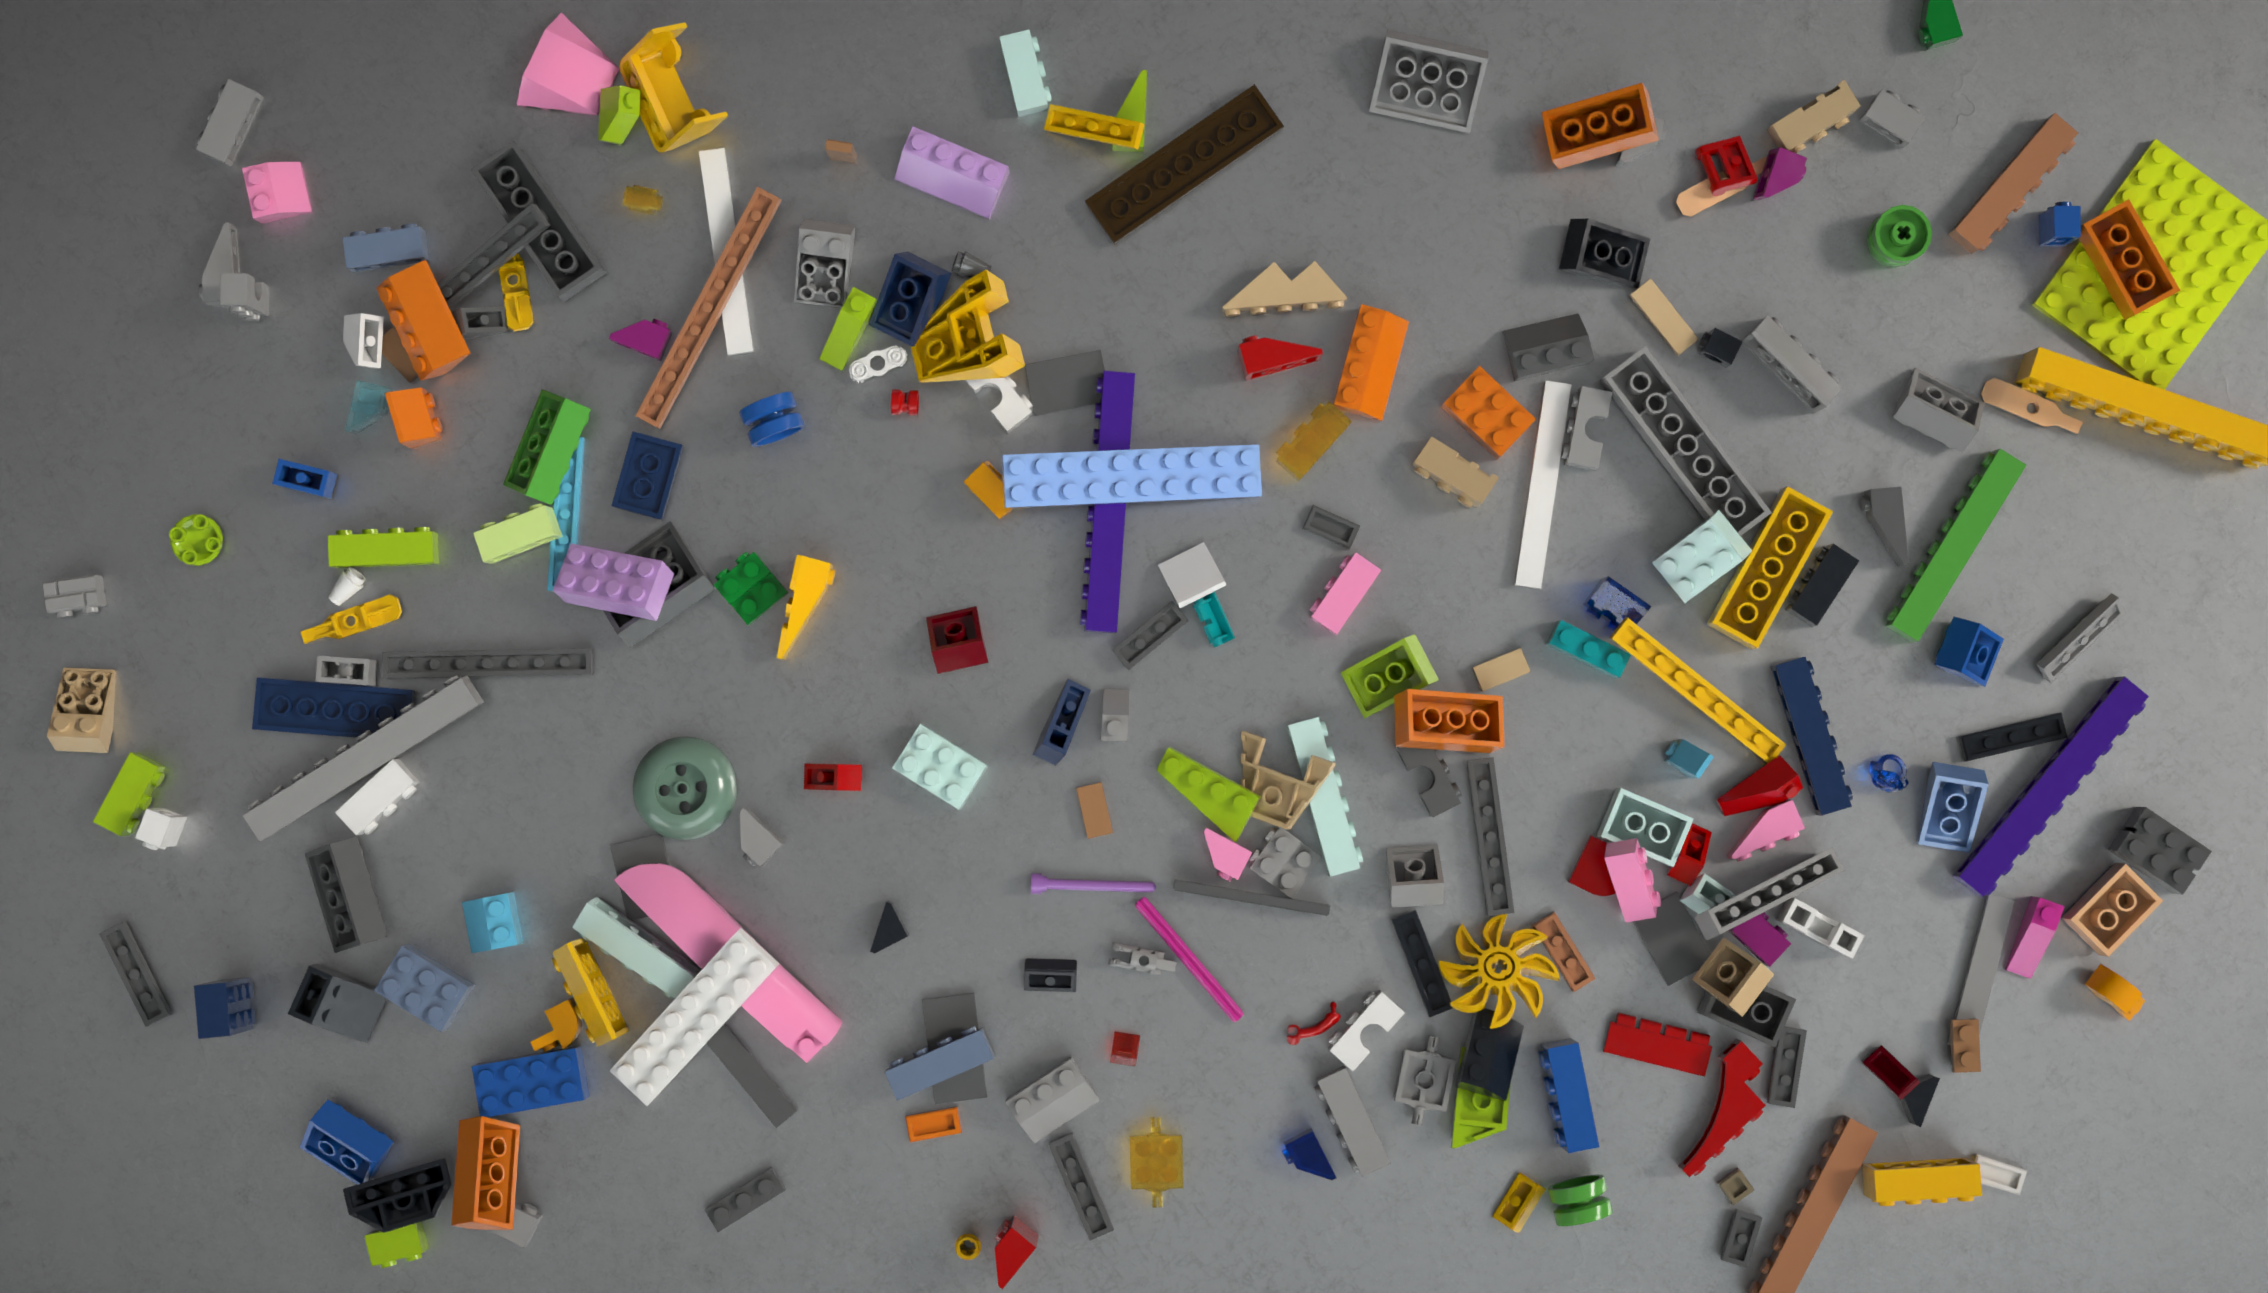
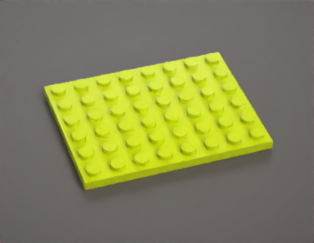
M2154 139L2097 216L2129 199L2180 291L2135 316L2124 320L2079 240L2032 305L2132 379L2165 390L2268 249V220L2159 140Z

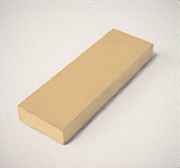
M1651 278L1629 295L1677 356L1699 339Z

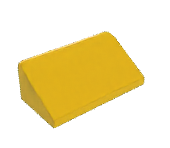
M1519 1172L1492 1217L1519 1233L1546 1188Z

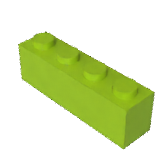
M415 527L414 532H404V528H389L388 533H378V529H363L362 534H352V530H337L336 535H328L329 567L356 568L439 564L438 533L430 531V527Z

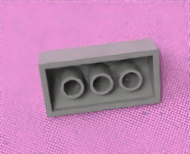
M1767 315L1741 341L1814 413L1826 408L1842 389L1838 384L1840 382L1833 373L1823 370L1819 366L1821 364L1819 359L1811 353L1807 354L1801 348L1802 343L1795 336H1789L1783 330L1784 326L1775 317L1770 318Z

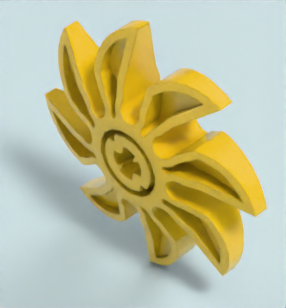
M1507 914L1497 915L1486 923L1482 933V941L1487 950L1480 949L1463 923L1458 928L1455 937L1458 956L1461 960L1475 966L1459 965L1439 960L1441 974L1452 985L1465 988L1474 983L1479 984L1472 991L1452 1001L1450 1006L1465 1013L1478 1012L1485 1009L1489 995L1494 994L1498 996L1490 1029L1505 1025L1513 1017L1516 1002L1511 991L1518 993L1535 1019L1540 1014L1543 1004L1541 988L1536 981L1523 977V975L1537 976L1555 981L1560 979L1557 968L1547 957L1534 953L1525 958H1519L1525 951L1546 940L1547 936L1544 933L1534 929H1521L1512 934L1507 947L1500 945V938ZM1497 968L1502 969L1501 973H1495Z

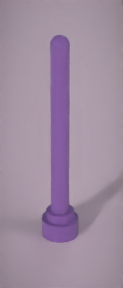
M1031 873V894H1041V892H1046L1047 889L1153 892L1156 889V885L1153 882L1047 879V876H1042V873Z

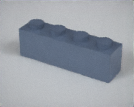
M975 1026L961 1031L962 1037L952 1040L951 1036L937 1042L938 1047L928 1051L927 1047L913 1052L914 1057L904 1061L903 1057L888 1063L890 1068L886 1069L885 1074L896 1100L903 1099L994 1059L995 1055L983 1027L978 1030Z

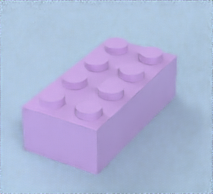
M571 543L553 591L565 603L657 621L674 573L661 560Z

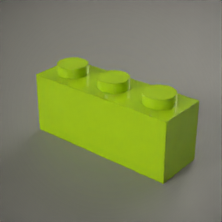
M130 752L93 822L119 836L133 834L139 826L140 820L138 818L142 810L145 811L152 801L151 794L154 788H157L164 779L165 774L163 771L166 766L139 752Z

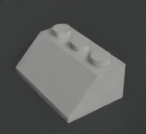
M1914 368L1896 403L1893 418L1901 424L1910 426L1920 431L1923 435L1932 437L1944 443L1947 447L1963 453L1979 431L1984 402Z
M1071 1056L1008 1097L1005 1103L1022 1129L1036 1143L1100 1101V1099Z

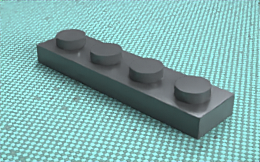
M121 922L99 933L145 1027L172 1015L127 922Z
M1073 1132L1049 1142L1048 1145L1089 1240L1091 1241L1114 1231Z

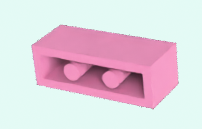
M1356 552L1352 557L1349 555L1345 557L1339 566L1343 571L1338 578L1332 576L1324 588L1328 592L1323 600L1318 597L1310 608V611L1313 612L1310 618L1334 635L1339 633L1381 572L1380 568Z
M1637 838L1607 843L1604 858L1625 923L1656 918L1657 907L1661 906L1659 892L1654 891L1652 886L1654 885L1652 870H1647L1645 864L1647 863L1645 848H1640Z

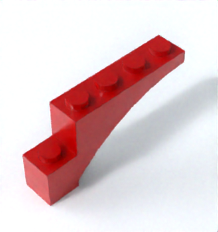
M1736 1039L1718 1056L1721 1060V1077L1716 1105L1700 1140L1689 1155L1678 1165L1688 1177L1701 1173L1706 1167L1705 1162L1711 1157L1716 1158L1725 1149L1723 1146L1730 1139L1735 1140L1744 1131L1742 1127L1749 1121L1754 1122L1763 1114L1762 1109L1766 1105L1745 1083L1747 1079L1751 1081L1760 1073L1761 1070L1759 1068L1763 1063L1741 1040Z

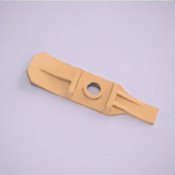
M1766 157L1752 163L1756 175L1762 173ZM1724 171L1718 173L1721 181L1727 179ZM1706 179L1679 193L1676 204L1682 215L1692 217L1746 189L1747 186L1726 191L1720 196H1713L1710 191V181Z
M1996 378L1986 381L1981 392L1984 403L2001 408L2042 427L2058 426L2078 434L2083 423L2063 414L2054 402ZM2029 403L2035 406V411L2033 413H2029L2027 411V405Z

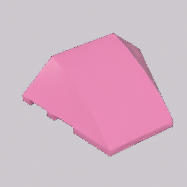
M560 13L544 30L522 76L517 106H531L541 109H556L573 113L599 115L601 89L613 86L620 68L569 19Z

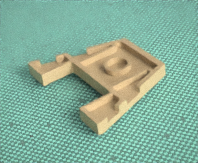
M1242 731L1243 754H1241V764H1243V779H1241V786L1261 796L1251 817L1290 830L1332 772L1336 763L1311 755L1304 780L1259 765L1266 738Z

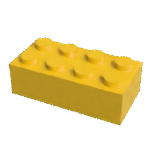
M1966 1157L1862 1164L1864 1195L1870 1198L1872 1202H1878L1879 1206H1894L1895 1201H1905V1204L1916 1205L1921 1204V1200L1931 1199L1932 1203L1948 1202L1947 1198H1957L1958 1201L1966 1202L1974 1201L1975 1196H1982L1980 1164Z

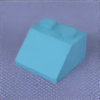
M514 892L462 902L471 953L524 943Z

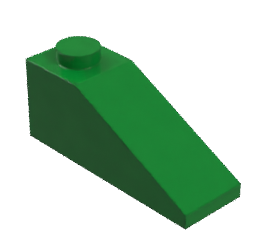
M1923 1L1918 34L1921 43L1925 44L1926 50L1957 42L1963 36L1953 1Z

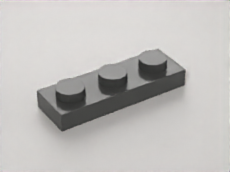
M1171 601L1112 651L1129 671L1189 620L1175 603Z
M1784 1026L1775 1047L1767 1099L1768 1104L1795 1108L1807 1030Z
M771 1167L704 1211L717 1232H720L785 1191L786 1188L773 1167Z

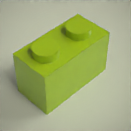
M422 1222L386 1233L375 1230L364 1235L371 1265L376 1266L380 1264L381 1268L396 1265V1260L406 1258L407 1262L422 1258V1253L429 1249Z

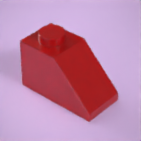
M804 763V789L861 791L862 765Z
M1692 823L1674 867L1669 866L1667 876L1691 886L1704 867L1712 832Z

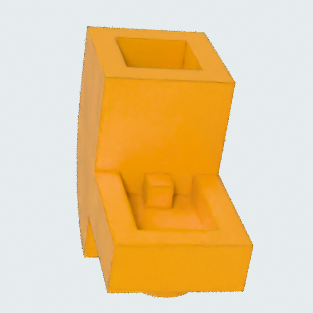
M2102 964L2098 966L2085 983L2095 996L2110 1004L2128 1021L2140 1011L2145 1002L2141 997L2142 993L2135 986Z
M573 998L544 1011L553 1031L530 1042L534 1051L542 1048L546 1052L558 1046L557 1040H559L563 1049L576 1041L582 1029V1020L575 1011L574 1006L576 1003Z

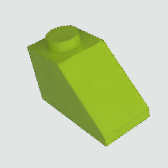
M621 85L601 89L598 140L617 145L623 144L639 117L641 90Z

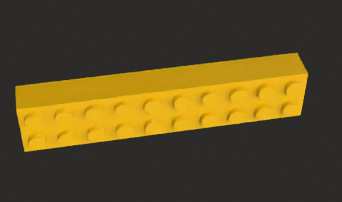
M2042 347L2035 348L2023 355L2014 382L2022 385L2021 389L2031 393H2036L2037 391L2045 393V397L2053 401H2061L2062 399L2071 402L2070 406L2076 409L2085 410L2089 408L2095 410V415L2103 418H2110L2111 416L2120 419L2119 423L2126 426L2135 427V425L2144 427V431L2149 434H2165L2169 436L2168 439L2176 443L2184 444V442L2194 444L2193 448L2199 451L2209 452L2211 450L2217 452L2218 457L2232 461L2235 458L2243 461L2242 465L2248 468L2258 469L2261 466H2268V425Z

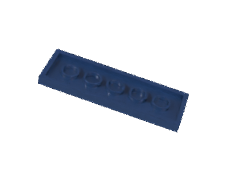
M257 677L252 729L357 738L368 730L373 734L380 729L378 724L391 716L394 720L402 715L400 710L414 703L415 690Z

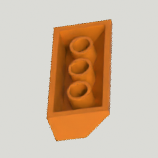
M426 260L389 276L376 288L420 381L445 375L471 354Z
M1363 304L1360 305L1332 408L1382 421L1409 321L1382 309Z
M483 1116L459 1120L452 1226L480 1230H513L520 1125Z

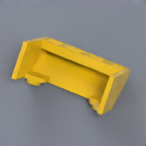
M686 22L651 29L620 61V72L626 86L641 90L639 115L658 152L670 151L710 133L728 117L727 112L711 115L704 108L694 111L674 66L680 60L681 48L675 38L687 28Z

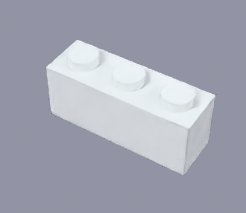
M392 759L335 813L355 835H363L364 833L369 835L378 827L376 822L381 817L390 816L398 808L395 804L402 798L408 799L416 792L415 786L420 781L400 759Z

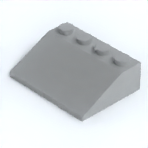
M1387 29L1369 112L1470 133L1488 62V51Z

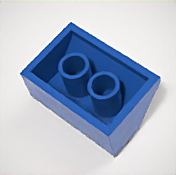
M327 1099L309 1121L300 1148L355 1184H361L374 1178L387 1158L394 1141L389 1139L385 1133L378 1132L367 1125L363 1119L356 1118L345 1111L341 1105Z

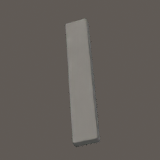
M1992 894L1986 896L1954 1016V1019H1979V1034L2015 902L2014 900ZM1950 1035L1947 1043L1948 1045H1951Z

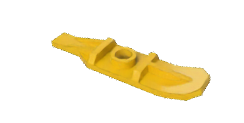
M517 253L499 268L507 326L515 332L527 330L534 323L525 263ZM512 275L518 278L517 283L511 285L508 281Z
M389 594L333 613L322 624L301 631L303 642L307 644L324 637L342 639L400 618L402 613L401 605L397 597ZM349 616L355 618L353 626H349L346 622Z

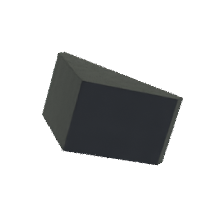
M887 901L885 903L870 950L872 953H877L909 936L893 902Z
M1930 1074L1917 1078L1920 1083L1900 1100L1909 1122L1919 1127L1922 1126L1940 1078Z

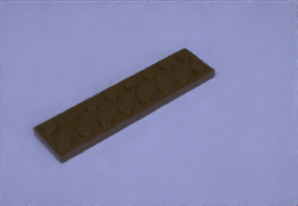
M1254 84L1085 200V204L1115 245L1281 131L1284 125Z

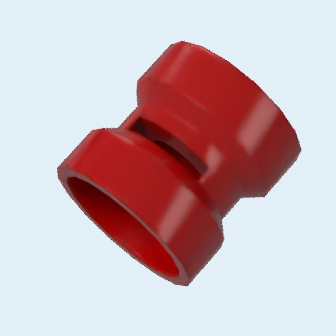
M892 389L891 415L908 413L909 416H918L919 390L902 392L899 389Z

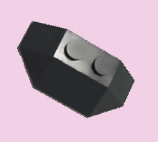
M443 1158L344 1188L343 1192L350 1216L386 1233L435 1218L452 1183L446 1159Z

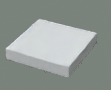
M1204 542L1158 564L1159 570L1179 608L1226 586V582Z

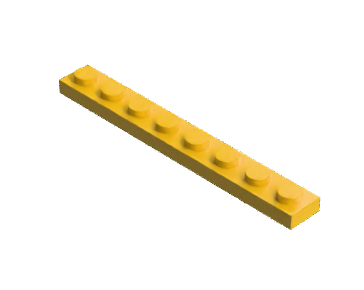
M1625 617L1609 637L1767 764L1775 759L1786 746L1783 741L1629 618Z

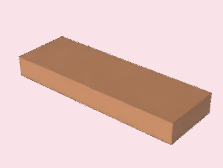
M1555 912L1548 914L1531 925L1534 930H1538L1547 936V939L1542 941L1572 992L1577 991L1596 979Z

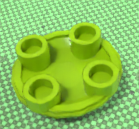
M192 514L183 517L169 532L173 553L179 560L188 565L200 566L210 563L218 556L222 548L223 535L220 527L213 519L202 514Z

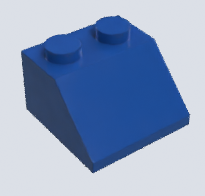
M1953 616L1951 624L1946 629V637L1942 647L1937 652L1935 665L1948 673L1985 687L2004 638L1980 623Z

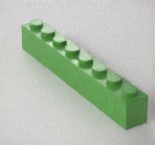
M2002 449L1994 450L1992 453L1989 451L1981 462L1983 468L1980 473L1974 474L1967 485L1970 488L1969 491L1956 502L1954 506L1956 512L1953 517H1948L1940 529L1943 532L1938 540L1935 539L1927 550L1929 556L1926 561H1921L1913 573L1916 576L1911 584L1908 583L1903 588L1900 594L1902 600L1898 606L1894 605L1886 617L1889 620L1886 627L1910 642H1918L2026 467L2025 463Z

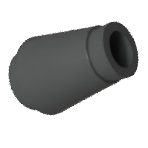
M958 251L951 271L956 272L957 276L972 278L985 269L990 272L992 266L966 251L964 253Z

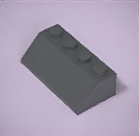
M353 837L334 842L305 853L334 953L387 937L386 924L380 914L378 898L373 891L370 881L371 875L366 868L363 848L359 844L358 838Z

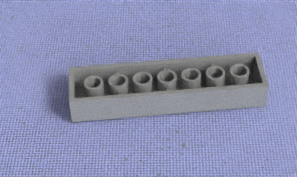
M1646 346L1600 380L1607 391L1613 392V400L1704 520L1720 510L1741 536L1772 513Z

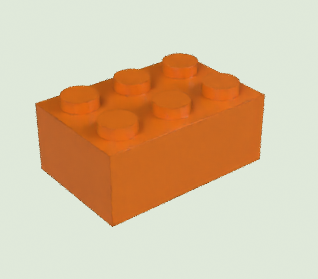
M1480 365L1441 406L1496 460L1536 420Z

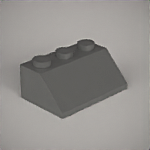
M1579 313L1503 331L1514 382L1588 365L1594 361L1589 335Z

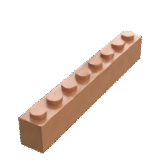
M1845 1115L1842 1119L1837 1120L1833 1127L1834 1135L1830 1143L1826 1142L1820 1153L1822 1158L1818 1166L1814 1165L1808 1176L1810 1181L1806 1189L1803 1188L1799 1192L1796 1199L1798 1204L1794 1212L1791 1211L1784 1221L1786 1227L1782 1235H1778L1772 1244V1249L1774 1250L1770 1258H1766L1760 1267L1761 1275L1757 1282L1754 1281L1751 1284L1748 1293H1795L1878 1132Z

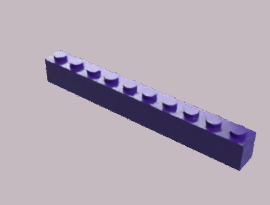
M1104 371L1102 377H1097L1096 392L1101 393L1100 403H1095L1094 418L1099 419L1098 429L1093 430L1092 444H1097L1096 451L1130 450L1135 373ZM1126 503L1093 504V506H1088L1087 522H1091V532H1086L1085 547L1090 549L1089 558H1084L1083 573H1087L1088 577L1087 584L1082 585L1081 596L1082 599H1086L1085 610L1080 612V625H1084V631L1117 633Z
M2125 676L2116 677L2067 736L2068 738L2061 743L1952 876L1974 895L1980 897L1990 895L1997 887L1996 881L2001 875L2005 876L2013 868L2014 864L2012 862L2018 854L2021 856L2029 849L2031 845L2029 841L2034 835L2038 836L2047 826L2045 823L2051 815H2056L2064 805L2062 801L2066 796H2071L2077 791L2080 786L2078 783L2084 775H2089L2097 765L2095 761L2099 756L2107 754L2113 746L2111 742L2117 735H2122L2130 725L2128 721L2133 715L2137 716L2146 707L2144 702L2149 696Z

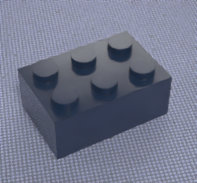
M249 977L216 980L194 986L198 1039L232 1036L253 1029V1025L256 1023V1013L251 1007L254 988L253 984L249 983Z

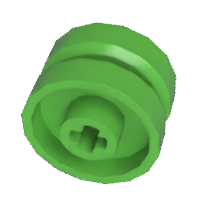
M1899 205L1891 207L1873 220L1868 228L1866 238L1868 250L1873 258L1884 266L1895 268L1905 266L1925 253L1930 245L1932 237L1930 221L1922 211L1913 206Z
M1595 1174L1571 1178L1548 1187L1550 1201L1554 1204H1560L1553 1211L1558 1226L1585 1224L1603 1219L1613 1213L1610 1199L1600 1196L1607 1190L1603 1175Z

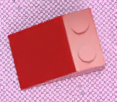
M1257 335L1242 339L1243 343L1239 344L1237 350L1245 381L1318 362L1323 356L1321 348L1265 337L1258 339Z

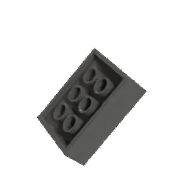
M670 521L624 553L661 560L674 573L657 621L604 611L617 635L631 648L716 588Z

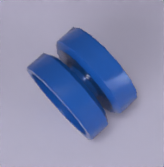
M783 392L766 397L739 411L745 426H755L747 434L753 447L777 442L796 434L806 427L800 413H790L797 406L792 392Z

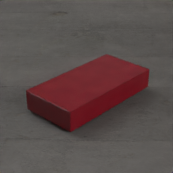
M1882 1045L1862 1062L1900 1100L1920 1083Z

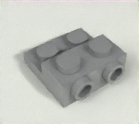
M1272 827L1264 838L1267 842L1262 850L1257 848L1248 860L1252 863L1249 868L1292 899L1322 856L1284 828L1278 827L1276 830Z

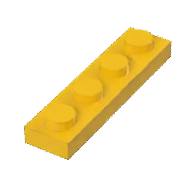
M1050 104L1044 130L1138 150L1145 124Z

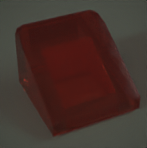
M1115 1031L1110 1063L1136 1066L1140 1035Z

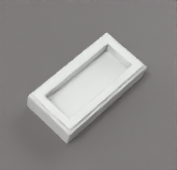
M1974 1155L1973 1161L1980 1164L1982 1184L2020 1195L2027 1170L1982 1155Z

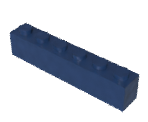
M1805 656L1770 666L1816 815L1823 816L1852 807L1850 801L1853 800V795L1848 785L1845 786L1843 779L1845 769L1841 760H1837L1835 754L1837 743L1834 736H1830L1827 728L1830 725L1829 717L1825 710L1822 711L1819 702L1822 700L1821 691L1817 685L1814 686L1812 679L1814 675L1812 663L1810 660L1807 661Z

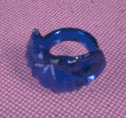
M1886 754L1880 757L1878 761L1870 762L1869 774L1872 783L1886 793L1902 791L1909 784L1906 777V765L1898 756ZM1886 760L1896 761L1901 767V775L1898 776L1895 772L1883 770L1884 762Z

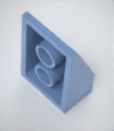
M1932 762L1926 784L1918 844L1970 853L1989 785L1985 770Z

